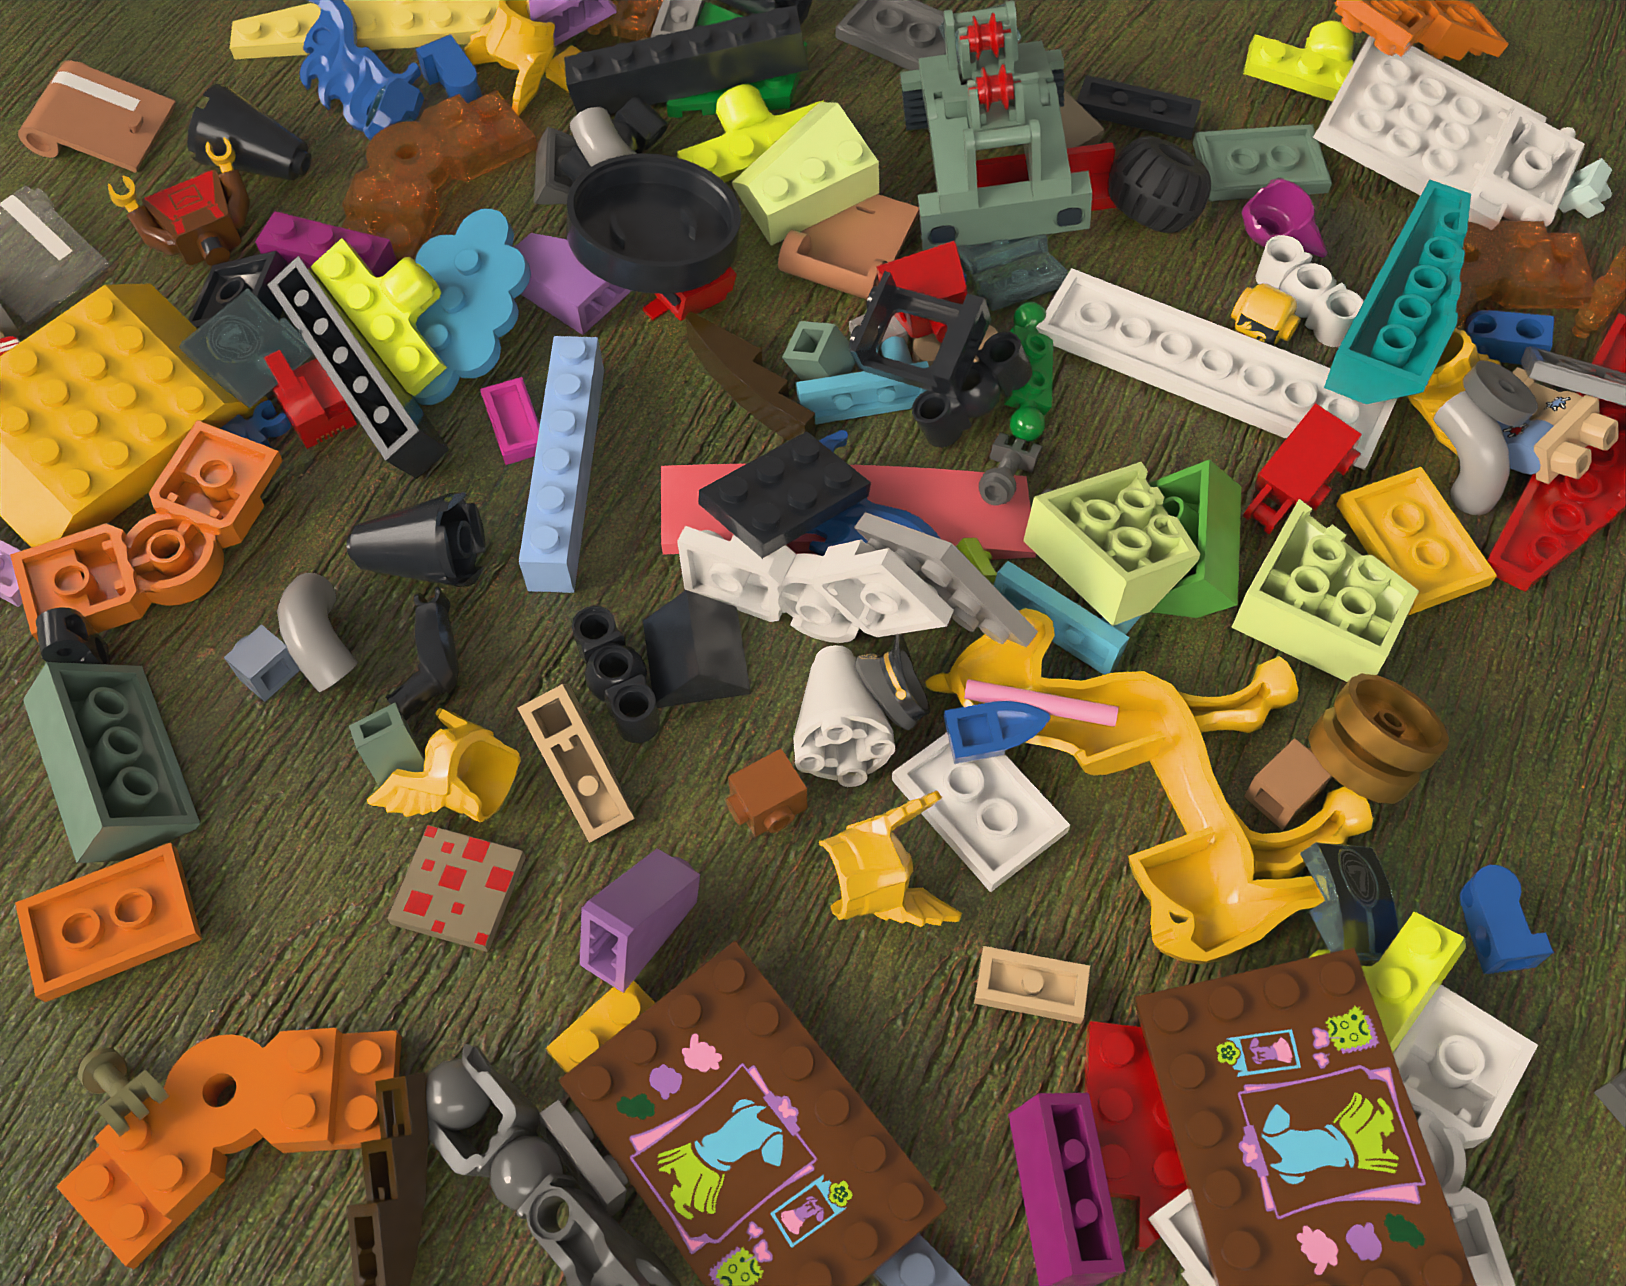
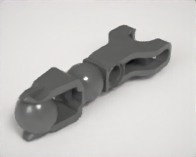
M464 1044L462 1058L444 1061L429 1072L425 1080L429 1139L455 1173L490 1178V1185L497 1200L511 1210L517 1211L516 1214L521 1219H527L532 1235L563 1271L567 1286H650V1284L682 1286L681 1282L662 1260L642 1242L627 1233L592 1195L585 1190L574 1188L577 1180L572 1175L563 1174V1163L556 1148L541 1137H537L536 1130L540 1124V1112L537 1107L505 1075L496 1072L479 1047ZM493 1102L502 1113L503 1119L498 1127L499 1134L491 1138L489 1149L485 1154H481L459 1130L470 1128L484 1119ZM566 1201L569 1206L570 1215L566 1226L561 1230L557 1222V1212L560 1205Z

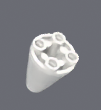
M835 645L820 650L811 666L794 734L795 766L801 772L811 773L816 777L838 780L841 785L846 787H856L865 783L868 778L867 774L873 773L886 764L895 752L894 734L882 708L865 686L855 668L856 657L853 656V653L848 648Z

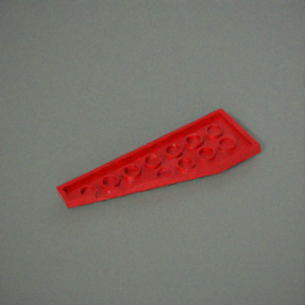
M1621 313L1617 315L1594 356L1592 364L1626 373L1625 315ZM1575 392V393L1581 395L1582 397H1584V396L1586 395V394H1583V393ZM1598 398L1599 414L1618 421V439L1607 451L1590 445L1585 447L1591 450L1592 462L1589 469L1579 479L1558 474L1547 484L1537 480L1536 473L1531 475L1486 559L1496 573V578L1526 592L1626 510V406Z

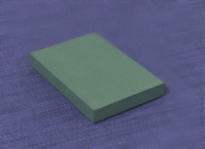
M1313 124L1195 132L1193 147L1196 158L1207 168L1211 177L1208 201L1250 199L1261 188L1266 187L1272 179H1277L1278 177L1295 183L1307 194L1328 193L1332 181L1319 141L1313 138L1316 133Z

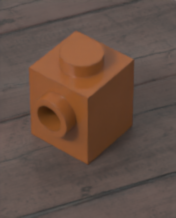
M781 748L728 776L730 796L725 799L728 809L739 826L747 823L755 837L766 831L775 833L784 829L794 820L795 815L808 809L807 787Z

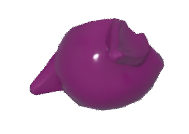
M1284 178L1272 179L1266 187L1261 188L1244 206L1241 213L1246 232L1257 244L1265 247L1267 241L1272 237L1286 235L1298 240L1303 246L1304 252L1322 258L1327 256V249L1315 224L1313 203L1310 196L1300 186L1291 181L1284 180Z

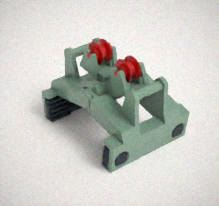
M1014 0L1006 1L1003 7L953 14L952 10H945L946 54L918 58L919 70L900 72L906 131L929 128L937 192L918 195L923 251L951 241H955L956 246L959 247L1090 229L1092 188L1089 171L1070 173L1060 107L1064 106V59L1061 50L1045 51L1042 40L1018 44ZM955 31H958L960 64H957ZM1024 145L1029 181L977 188L975 151Z

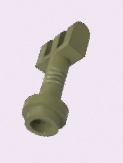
M110 1048L96 1049L83 1058L78 1069V1078L83 1087L91 1093H107L111 1097L96 1110L121 1137L130 1129L127 1121L124 1119L125 1116L132 1111L141 1120L150 1113L142 1102L151 1097L154 1101L161 1104L169 1095L146 1070L141 1072L132 1081H129L125 1077L127 1072L126 1061L116 1050Z

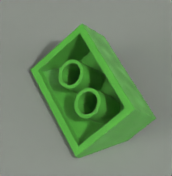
M1210 459L1150 482V487H1158L1163 494L1164 501L1162 506L1168 515L1179 519L1200 552L1198 562L1150 612L1198 618L1237 606L1241 486Z

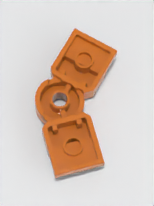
M1336 0L1334 3L1338 6L1335 12L1343 17L1341 22L1344 26L1356 33L1364 31L1376 39L1374 45L1380 51L1390 56L1397 54L1402 57L1411 49L1414 43L1420 42L1423 45V49L1437 59H1443L1444 56L1461 61L1468 51L1476 56H1480L1484 52L1499 58L1509 45L1473 3L1465 0Z
M197 420L149 491V496L156 513L139 521L127 535L122 529L109 524H103L10 554L31 635L38 641L36 619L41 613L54 608L76 609L86 618L97 633L141 619L151 603L167 606L181 605L194 601L206 594L216 584L224 566L223 549L242 543L264 508L260 496L283 461L279 451ZM177 552L174 556L165 559L169 554Z
M337 1028L281 1031L264 1048L255 1041L239 1035H218L205 1039L186 1051L171 1069L164 1086V1090L169 1095L167 1099L159 1104L151 1097H148L142 1103L150 1113L141 1120L131 1111L124 1117L130 1129L121 1137L108 1124L94 1137L100 1146L56 1187L126 1267L135 1269L225 1181L227 1157L224 1154L244 1150L263 1137L282 1153L361 1148V1142L381 1139L375 1081L399 1077L402 1036L397 1030L342 1034ZM236 1084V1092L232 1100L224 1106L217 1107L220 1093L226 1087Z

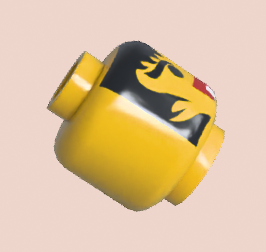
M1267 283L1258 284L1254 289L1247 287L1239 297L1231 314V318L1236 320V332L1272 346L1276 345L1280 339L1288 342L1301 320L1300 317L1295 315L1297 309L1296 298Z

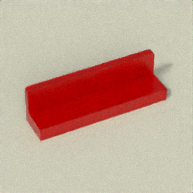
M1110 142L1066 148L1070 173L1089 171L1092 188L1091 211L1117 208L1108 192L1109 173L1116 152L1114 144ZM1025 154L976 160L977 188L1029 181Z

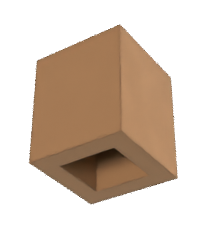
M1294 738L1254 777L1244 797L1283 831L1322 793L1332 775L1322 767L1311 748H1306Z

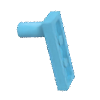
M890 337L881 345L883 357L920 368L929 367L927 361L913 363L906 341L902 337ZM865 371L796 382L797 403L815 412V424L912 409L914 400L926 391L922 388Z
M1009 561L997 572L994 587L1017 610L1027 608L1047 615L1054 625L1055 636L1052 642L1103 675L1112 673L1118 666L1130 638L1126 634L1141 617L1138 616L1112 626L1104 617L1098 618Z

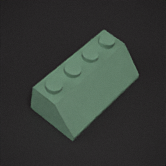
M46 662L23 698L76 863L124 861L195 830L199 826L200 821L143 667Z

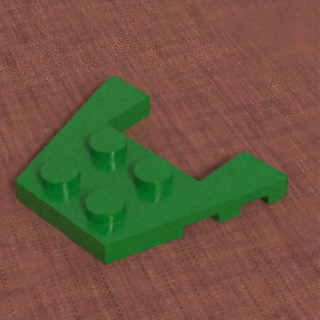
M705 2L696 26L710 25L743 16ZM804 42L805 50H806V56H807V43ZM802 72L748 84L759 90L768 110L790 109ZM733 87L668 100V117H683L682 111L702 110V116L717 115L718 99L723 93Z

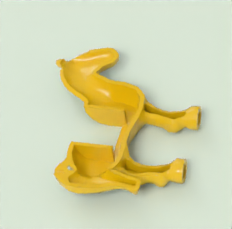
M1024 608L1018 611L1038 631L1027 648L1010 640L1000 644L984 634L959 655L949 673H939L926 680V687L930 690L957 694L963 707L984 703L964 699L968 679L1119 707L1115 727L1050 715L1051 719L1045 727L1025 743L1055 748L1070 753L1075 757L1084 772L1092 776L1115 773L1150 761L1187 835L1129 855L1128 858L1134 878L1151 903L1150 925L1153 943L1162 953L1179 961L1195 964L1222 961L1261 940L1281 921L1298 911L1311 908L1332 909L1337 907L1339 903L1337 891L1328 876L1292 877L1298 874L1310 861L1315 859L1325 860L1317 843L1343 846L1339 850L1338 855H1340L1346 849L1348 837L1359 835L1372 829L1373 816L1367 799L1345 786L1328 792L1323 809L1305 824L1280 833L1261 834L1250 830L1226 802L1213 774L1201 733L1216 730H1235L1251 733L1262 728L1270 709H1281L1297 701L1299 689L1295 674L1288 662L1280 656L1258 665L1249 686L1234 694L1221 697H1201L1179 692L1171 683L1145 671L1108 673L1082 681L1048 679L1041 677L1042 658L1055 636L1053 621L1047 615L1037 610Z

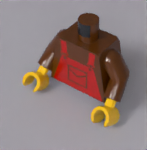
M225 137L223 139L227 146V152L223 156H215L209 141L206 143V152L212 162L220 166L221 174L218 175L216 169L142 198L143 206L141 207L136 201L135 185L129 177L122 176L126 187L130 190L126 195L116 194L113 187L108 184L112 202L120 207H126L129 212L126 215L147 246L170 256L178 255L187 265H194L205 260L209 266L229 261V250L239 246L242 242L239 229L245 225L250 207V199L239 169L234 170L232 163L236 157L235 151Z

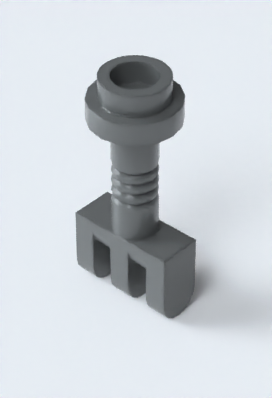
M1000 432L993 444L990 455L991 460L1000 462L998 468L987 470L981 477L979 491L982 499L990 505H1001L1010 501L1016 491V481L1013 476L1017 468L1032 473L1041 456L1042 445L1034 443L1030 452L1024 450L1026 440L1017 438L1013 446L1008 445L1009 435Z

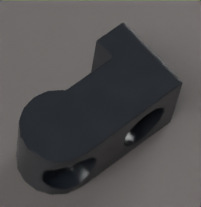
M54 608L41 613L37 617L36 628L42 659L46 662L111 665L107 643L76 609Z

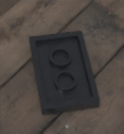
M806 431L699 490L698 504L763 559L867 498L871 482Z

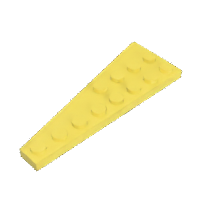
M343 0L353 13L356 21L357 47H368L370 50L416 48L450 34L458 45L469 44L471 35L479 32L480 27L489 24L494 19L499 0ZM527 0V10L529 13V19L531 20L529 0ZM309 3L233 21L230 49L234 59L310 55L303 49L307 33L318 20L321 9L319 6Z

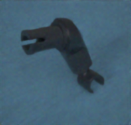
M438 586L434 588L435 596L430 602H427L421 593L416 594L413 599L417 605L415 609V639L418 660L421 662L417 666L420 670L385 697L390 704L396 703L406 721L439 692L450 694L458 683V657L452 626L448 616L450 601Z

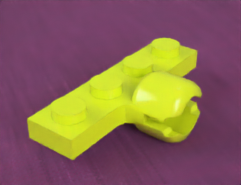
M1332 20L1322 22L1311 29L1309 37L1306 38L1305 48L1294 47L1255 34L1249 45L1244 74L1333 102L1354 63L1352 60L1355 42L1354 35L1341 22Z
M749 84L733 87L723 93L717 101L716 114L725 130V134L678 151L677 158L702 166L724 182L736 179L819 102L782 115H773L768 111L757 88Z
M342 238L310 266L408 393L416 396L447 369V366L420 334L416 326L418 317L432 306L441 295L438 284L423 266L416 263L410 257H404L384 276L376 278L353 247Z
M1413 912L1377 963L1373 966H1361L1392 1053L1466 949L1465 937L1416 912ZM1322 949L1316 951L1310 957L1328 954L1335 951L1332 949Z

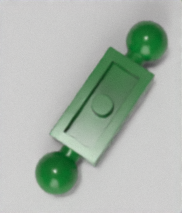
M1036 302L1023 303L1016 309L1013 317L1014 326L1009 331L1016 334L1023 345L1032 366L1033 373L1031 379L1025 386L1013 390L1007 398L1004 396L1005 405L1017 408L1010 419V430L1014 437L1026 440V442L1034 441L1043 434L1045 429L1044 416L1052 408L1053 340L1047 335L1039 333L1036 329L1037 325L1044 321L1046 317V310Z

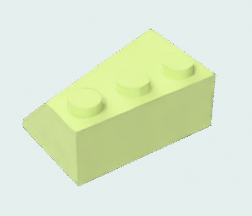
M819 102L733 180L732 184L772 246L784 240L791 230L801 232L878 194L879 161L838 103Z
M1142 462L1035 496L1023 540L1112 626L1150 612L1189 572L1200 557V552L1179 519L1168 515L1162 506L1164 496L1159 488L1150 487L1146 480L1148 471Z
M1299 499L1250 585L1231 628L1346 682L1351 677L1361 673L1377 675L1388 657L1419 590L1373 555L1362 556L1344 542L1346 534L1333 524L1328 528L1323 526L1310 516L1312 508Z

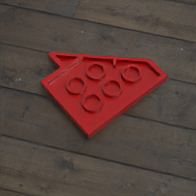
M1090 1021L1087 1026L1084 1093H1089L1110 1197L1136 1200L1135 1251L1144 1252L1161 1237L1148 1219L1188 1188L1141 1027Z

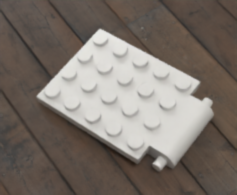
M1369 35L1313 138L1420 196L1429 179L1471 193L1468 222L1491 234L1495 232L1502 216L1527 231L1542 229L1550 225L1584 150L1585 144L1575 139V130L1570 127L1558 130L1545 123L1547 117L1413 46L1402 57L1397 54L1394 56L1387 55L1374 45L1376 39Z

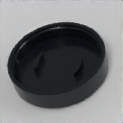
M659 154L617 156L601 161L585 170L577 177L569 190L566 235L569 247L577 260L587 270L613 285L632 291L654 294L689 291L709 284L719 278L735 259L741 225L739 202L733 191L723 180L695 163Z

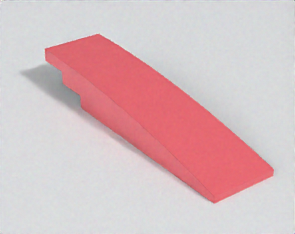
M745 464L661 466V547L663 555L679 554L677 540L685 526L699 531L710 530L719 534L725 540L731 541L734 534L698 504L699 490ZM850 465L871 482L869 496L867 497L869 501L905 510L920 517L933 528L942 540L952 543L955 547L963 538H977L983 550L988 551L993 558L991 560L1036 558V553L1023 541L1031 512L1026 476H1013L1016 481V491L1010 501L1001 505H990L982 499L979 491V481L985 472L899 466ZM805 533L788 543L787 546L796 554L817 555L809 549L810 543L812 541L825 542L826 539L817 534Z

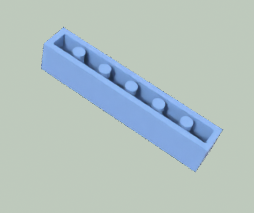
M554 336L519 556V565L528 591L574 593L604 377L598 337Z

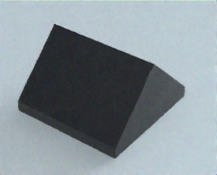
M685 590L643 620L651 686L657 708L751 694L737 607Z

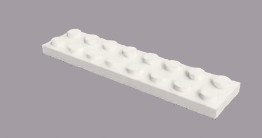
M1072 268L1047 308L1044 321L1036 327L1039 333L1047 335L1053 340V346L1286 439L1316 403L1362 434L1356 448L1361 455L1353 466L1365 470L1397 400V398L1366 405L1325 389L1324 385L1331 368Z

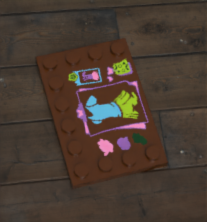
M733 941L558 1080L704 1286H860L948 1210V1207L736 941Z
M1355 948L1135 996L1134 1005L1216 1286H1477Z

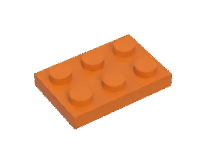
M171 842L15 902L35 996L44 1003L202 940L179 852Z

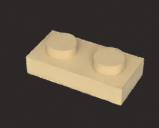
M983 946L974 1004L1081 1024L1085 1014L1090 966Z

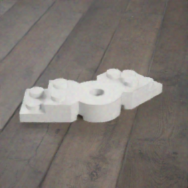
M685 526L677 540L685 590L737 607L738 611L769 622L779 621L782 613L787 612L793 617L790 624L793 628L822 641L833 643L849 642L855 639L859 629L872 636L882 637L946 627L954 611L938 595L937 590L933 586L924 582L906 565L902 556L893 552L890 548L876 550L862 539L828 547L824 556L806 553L796 554L785 545L763 559L735 535H733L731 541H727L713 531H699Z
M1440 985L1397 1046L1393 1055L1477 1286H1515L1487 1201L1467 1187L1461 1188L1466 1171L1464 1149L1473 1148L1490 1138L1538 1045L1445 986Z

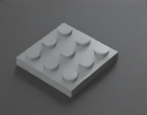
M866 512L854 528L868 541L867 544L873 546L876 550L890 548L893 552L902 556L908 567L924 582L937 590L938 595L954 610L951 618L965 629L973 632L976 627H979L983 633L997 643L1004 644L1006 640H1010L1026 648L1038 633L1025 617L952 543Z

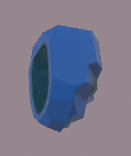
M388 77L380 86L364 125V134L373 143L378 144L393 142L398 135L407 134L411 124L418 117L424 101V96L420 89L399 77Z

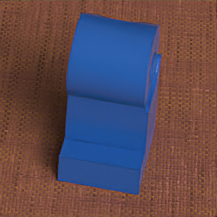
M451 34L416 48L423 77L429 85L437 82L442 84L452 108L458 111H469L481 104L483 96L477 84L478 76L476 69Z
M1491 310L1478 311L1468 316L1465 321L1464 331L1470 336L1472 343L1476 345L1479 354L1488 355L1489 359L1500 362L1521 364L1520 361L1526 347L1533 346L1547 351L1551 350L1554 316Z
M1500 865L1482 867L1462 887L1460 892V903L1464 912V918L1484 975L1535 968L1553 954L1546 932L1531 934L1519 903L1522 890L1518 878L1509 869Z

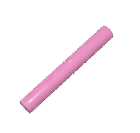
M970 679L967 681L964 699L984 703L994 701L1025 703L1037 707L1050 715L1113 727L1116 725L1119 708L1112 705Z

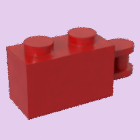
M1315 403L1258 473L1254 488L1260 491V493L1248 506L1243 517L1248 521L1254 518L1265 526L1264 532L1271 535L1287 514L1293 511L1299 499L1316 512L1333 490L1327 484L1337 472L1345 476L1360 457L1361 453L1356 448L1362 434ZM1270 498L1281 507L1278 511H1275L1265 504V501Z

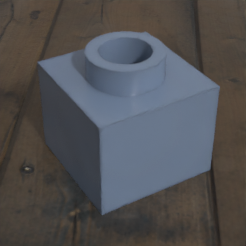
M262 624L250 635L240 639L235 644L233 650L224 657L238 679L264 702L300 671L290 656L287 646Z

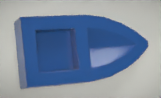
M994 701L945 710L944 720L954 764L1002 756L1005 750L1019 746L1037 735L1051 719L1049 713L1037 707L1013 701Z

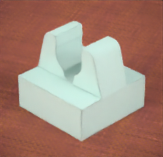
M1602 158L1573 173L1559 205V209L1563 213L1576 209L1585 217L1590 218L1604 211L1605 207L1600 202L1610 198L1612 195L1606 183L1612 169Z

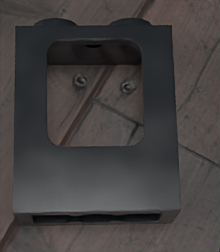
M884 271L878 286H874L869 293L867 311L861 325H857L851 333L849 351L861 371L958 399L992 319L985 299L982 297L967 294L963 305L897 287L891 273ZM904 312L947 325L946 335L930 367L920 368L878 355V348L894 314Z

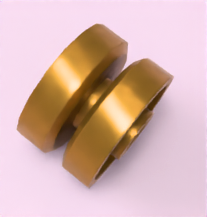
M1363 673L1351 677L1337 695L1334 707L1325 710L1311 728L1308 736L1313 754L1322 767L1340 784L1359 796L1378 803L1395 804L1408 795L1419 782L1421 772L1434 765L1447 750L1449 742L1444 724L1419 697L1396 682L1378 675Z

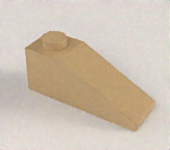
M569 683L561 684L517 708L589 843L635 818L597 736Z

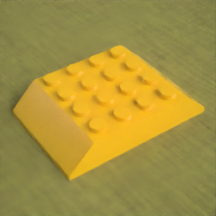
M151 283L103 285L0 356V517L30 548L107 524L146 495L197 420L220 429L238 414L246 420L253 415L255 408L260 403L268 400L263 395L249 407L226 390L192 360L180 347L200 331ZM206 338V345H207V348H208L210 354H211L217 361H219V362H221V363H223V364H226V365L234 366L233 364L226 363V362L221 361L220 359H218V358L212 353V351H211V349H210V347H209V344H208V339Z

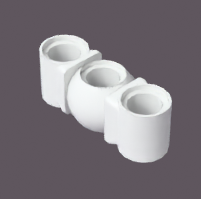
M1286 235L1272 237L1266 243L1256 273V282L1258 284H1270L1294 296L1297 300L1295 315L1307 318L1305 326L1314 331L1318 341L1327 346L1340 347L1363 304L1362 298L1357 293L1347 290L1343 283L1336 286V280L1330 271L1322 265L1311 263L1313 256L1310 253L1304 252L1303 246L1298 240Z

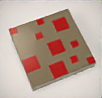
M427 825L387 919L391 925L489 952L526 856L522 850Z

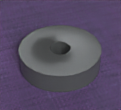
M1479 361L1463 378L1464 388L1474 403L1489 416L1503 424L1513 427L1522 426L1538 409L1536 398L1531 390L1516 375L1496 363Z

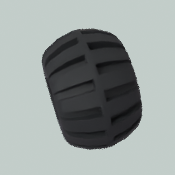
M1152 136L1140 137L1128 144L1115 158L1108 180L1110 198L1119 210L1123 211L1129 218L1134 219L1135 222L1163 233H1176L1191 225L1204 211L1211 189V177L1203 163L1189 152L1183 150V148L1164 139Z

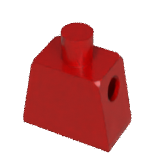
M955 241L876 266L879 282L884 271L891 273L897 287L961 305H963L968 294ZM904 312L894 314L910 337L918 339L934 333L936 339L942 343L948 329L947 325Z

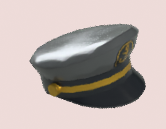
M901 634L896 635L893 649L883 655L871 653L857 657L855 668L884 713L894 724L905 730H910L916 726L918 719L930 713L927 695L914 671L909 649Z

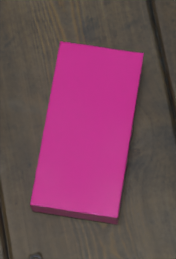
M519 377L480 389L505 465L535 457L540 425L523 378Z

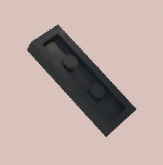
M1088 75L1085 76L1077 98V102L1094 119L1191 140L1202 102L1197 99Z

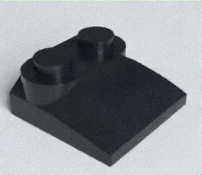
M272 251L213 265L188 321L199 331L210 324L206 333L209 334L211 328L217 322L229 318L238 319L249 324L258 334L259 340L262 341L260 333L250 322L234 316L216 318L245 295L267 318L278 326L283 308L268 287V284L288 266V262L277 251Z

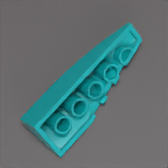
M1429 179L1336 352L1324 385L1325 389L1366 405L1424 392L1457 325L1458 313H1456V308L1461 291L1460 273L1465 256L1463 246L1468 229L1471 193Z

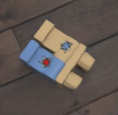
M1517 367L1512 373L1531 390L1536 398L1538 409L1519 427L1509 426L1497 421L1509 449L1510 469L1526 474L1536 473V479L1547 484L1558 474L1579 479L1589 469L1592 462L1591 450L1585 447L1590 445L1607 451L1618 439V421L1599 414L1598 398L1589 395L1582 397L1571 391L1559 392L1534 383V379L1529 378L1525 370Z

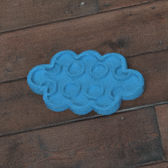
M480 209L472 212L462 221L456 235H439L431 238L422 245L417 253L415 262L423 266L433 277L441 290V295L432 306L418 317L416 326L420 334L447 366V369L416 396L412 395L419 404L433 405L442 402L451 395L460 377L477 378L494 368L501 352L499 337L509 332L517 322L519 311L514 299L527 287L530 281L531 270L529 263L520 251L512 247L514 232L511 224L497 210Z

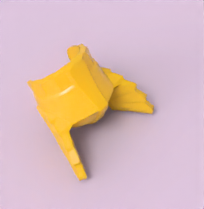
M499 0L494 19L489 24L480 27L479 32L471 35V41L464 48V53L473 65L498 62L505 68L519 70L511 114L519 117L529 102L536 96L544 72L556 51L553 35L555 24L553 22L544 23L530 20L527 0Z
M1455 328L1424 392L1408 395L1407 397L1429 423L1437 440L1458 456L1456 448L1450 439L1434 422V416L1448 400L1466 391L1463 385V378L1477 362L1490 361L1500 366L1501 363L1500 361L1489 359L1488 355L1479 354L1470 336L1464 330Z
M439 708L435 714L449 729H439L429 739L425 749L423 772L396 769L385 783L367 798V802L371 806L385 807L387 813H403L405 817L418 813L424 815L431 811L437 812L442 807H447L460 814H466L475 821L483 822L497 813L503 805L517 775L521 758L518 751L503 744L494 737L492 731L469 722L454 712Z
M934 791L921 798L911 800L884 814L851 824L846 827V830L834 837L819 841V846H823L829 852L837 871L842 899L835 901L830 907L832 913L839 920L874 913L883 920L892 919L900 923L907 921L920 927L924 926L925 923L941 926L943 921H960L962 915L960 911L941 901L923 887L908 888L910 876L913 872L912 858L892 832L898 826L910 821L937 803L942 798L939 791Z

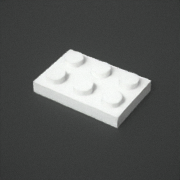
M947 733L892 772V781L910 801L934 791H939L942 798L921 814L990 892L1067 834L1070 824L1005 754L954 764Z

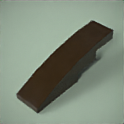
M691 311L687 314L685 318L689 346L709 374L740 406L770 430L788 441L806 431L816 438L815 412L789 399L788 380L763 367L762 349Z
M425 1073L375 1081L381 1139L361 1142L367 1201L346 1206L354 1286H410L417 1260L426 1198L428 1117Z

